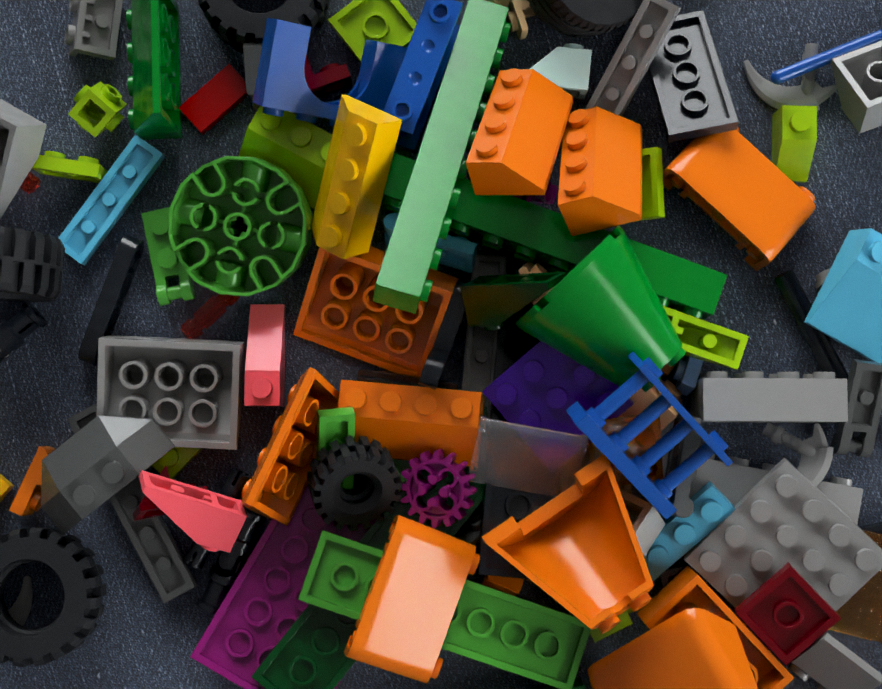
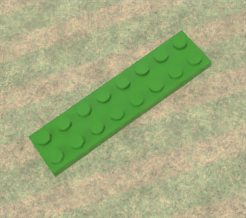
M322 530L298 600L356 620L357 618L359 619L384 551ZM466 579L441 649L559 689H572L591 629L575 616Z

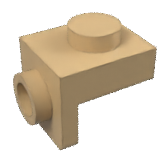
M511 0L506 18L507 22L512 23L510 31H516L519 40L525 39L529 30L525 18L536 15L527 0Z

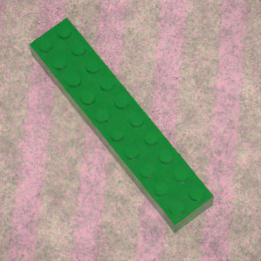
M396 153L393 155L381 205L386 206L385 211L389 214H399L416 162ZM457 178L455 187L461 189L455 210L448 208L446 217L452 219L449 228L450 236L476 239L482 242L481 247L495 253H500L501 249L514 253L513 258L525 264L529 261L531 263L536 261L546 265L545 269L548 272L569 273L610 233L601 229L572 236L562 214L511 195H475L472 182L467 179L461 180ZM629 239L663 306L702 320L714 315L728 276L727 274Z

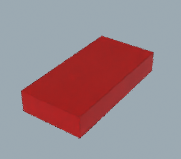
M229 63L184 102L179 109L199 132L204 135L248 96L246 81Z

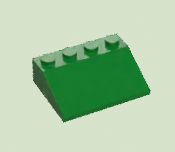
M131 0V9L126 11L127 27L129 30H132V42L127 43V57L129 63H132L133 76H128L127 81L129 95L133 96V109H129L128 112L129 127L143 140L182 138L181 110L179 109L181 106L179 6L175 0Z

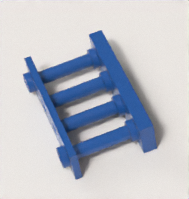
M426 0L383 110L390 115L402 119L396 143L398 148L412 153L416 151L460 25L456 24L463 7L461 2L455 0Z
M632 352L628 357L639 369L634 375L595 409L591 406L586 411L576 401L566 411L575 425L667 520L677 511L669 499L673 495V489L715 453L727 467L733 461L724 452L729 446L718 433L713 430L708 434L658 379L663 372L649 357L642 361ZM650 381L661 395L618 433L613 431L609 435L603 429V426L606 424L605 419ZM673 406L684 419L640 457L636 455L631 458L625 452L629 448L627 444L669 407ZM695 430L705 443L662 480L658 478L653 481L648 476L651 472L650 467L690 432Z

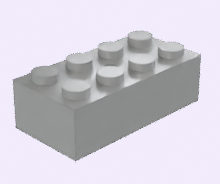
M708 371L700 374V379H697L695 388L690 392V415L701 418V422H848L847 379H835V372H813V374H803V378H800L799 372H777L776 374H769V378H764V372L747 371L734 374V378H728V371Z

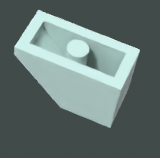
M575 43L565 44L564 47L558 46L530 69L537 71L571 94L573 98L585 99L589 85L592 50L584 49V46Z

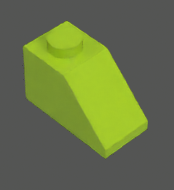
M782 105L772 115V163L793 182H807L817 142V106Z

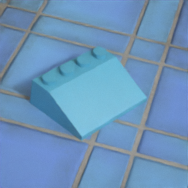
M872 228L849 230L804 323L868 360L882 363V234Z

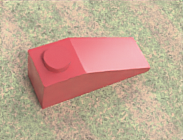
M250 304L245 360L244 406L285 407V304Z
M141 470L139 480L142 493L196 544L211 552L218 550L231 552L247 518L244 506L240 504L241 500Z

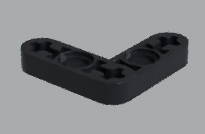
M458 280L436 341L426 359L418 384L436 390L441 380L465 313L460 286L465 283Z

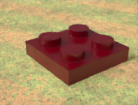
M789 562L735 608L736 614L785 665L790 663L841 620L839 614Z

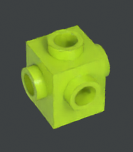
M100 81L91 88L86 84L73 99L76 105L68 115L82 129L97 137L106 129L112 132L125 117L120 113L127 104L121 99L122 95L117 89Z

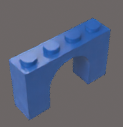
M267 18L252 103L263 106L262 113L283 117L284 111L297 113L296 119L316 123L317 117L329 119L328 125L334 126L340 99L322 102L311 92L305 79L304 66L311 26ZM365 39L358 79L347 95L383 111L406 54L407 47Z

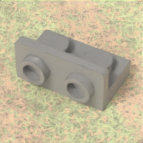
M123 0L69 1V12L74 13L72 25H67L64 37V44L69 45V56L76 57L80 53L111 61L115 59Z

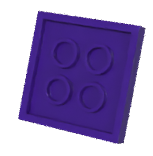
M540 341L482 392L549 470L553 472L590 441L575 425L566 410L576 401L586 411L591 406L595 409L617 390L619 386ZM631 398L605 419L606 424L603 426V429L634 404Z

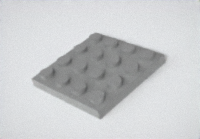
M783 458L735 505V510L684 555V560L735 608L789 562L830 606L837 611L882 569V548L786 458Z

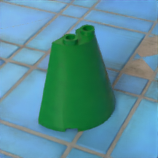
M619 225L515 323L521 330L619 387L639 370L628 357L632 352L642 361L649 357L660 370L666 364L672 367L686 354L682 348V342L625 231ZM649 381L641 389L647 392L654 385Z

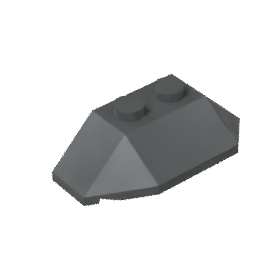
M98 415L42 460L41 508L59 530L65 534L140 475L141 470L145 471L174 448L175 445L154 419Z

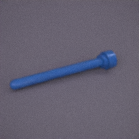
M882 29L776 70L771 74L770 80L774 84H780L831 64L833 58L881 41Z

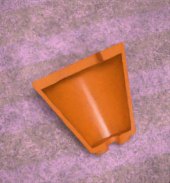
M604 454L574 474L576 482L574 485L518 523L511 516L482 536V539L489 547L591 630L598 628L602 634L615 627L621 621L618 616L627 609L631 608L633 612H636L652 600L648 592L654 586L610 461Z

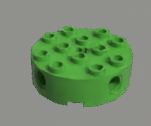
M224 156L202 165L180 183L169 208L168 237L179 262L185 267V271L196 283L220 295L250 296L283 284L301 267L312 244L313 215L304 190L286 170L255 157ZM244 219V224L248 227L247 231L241 232V229L236 227V222L243 221Z

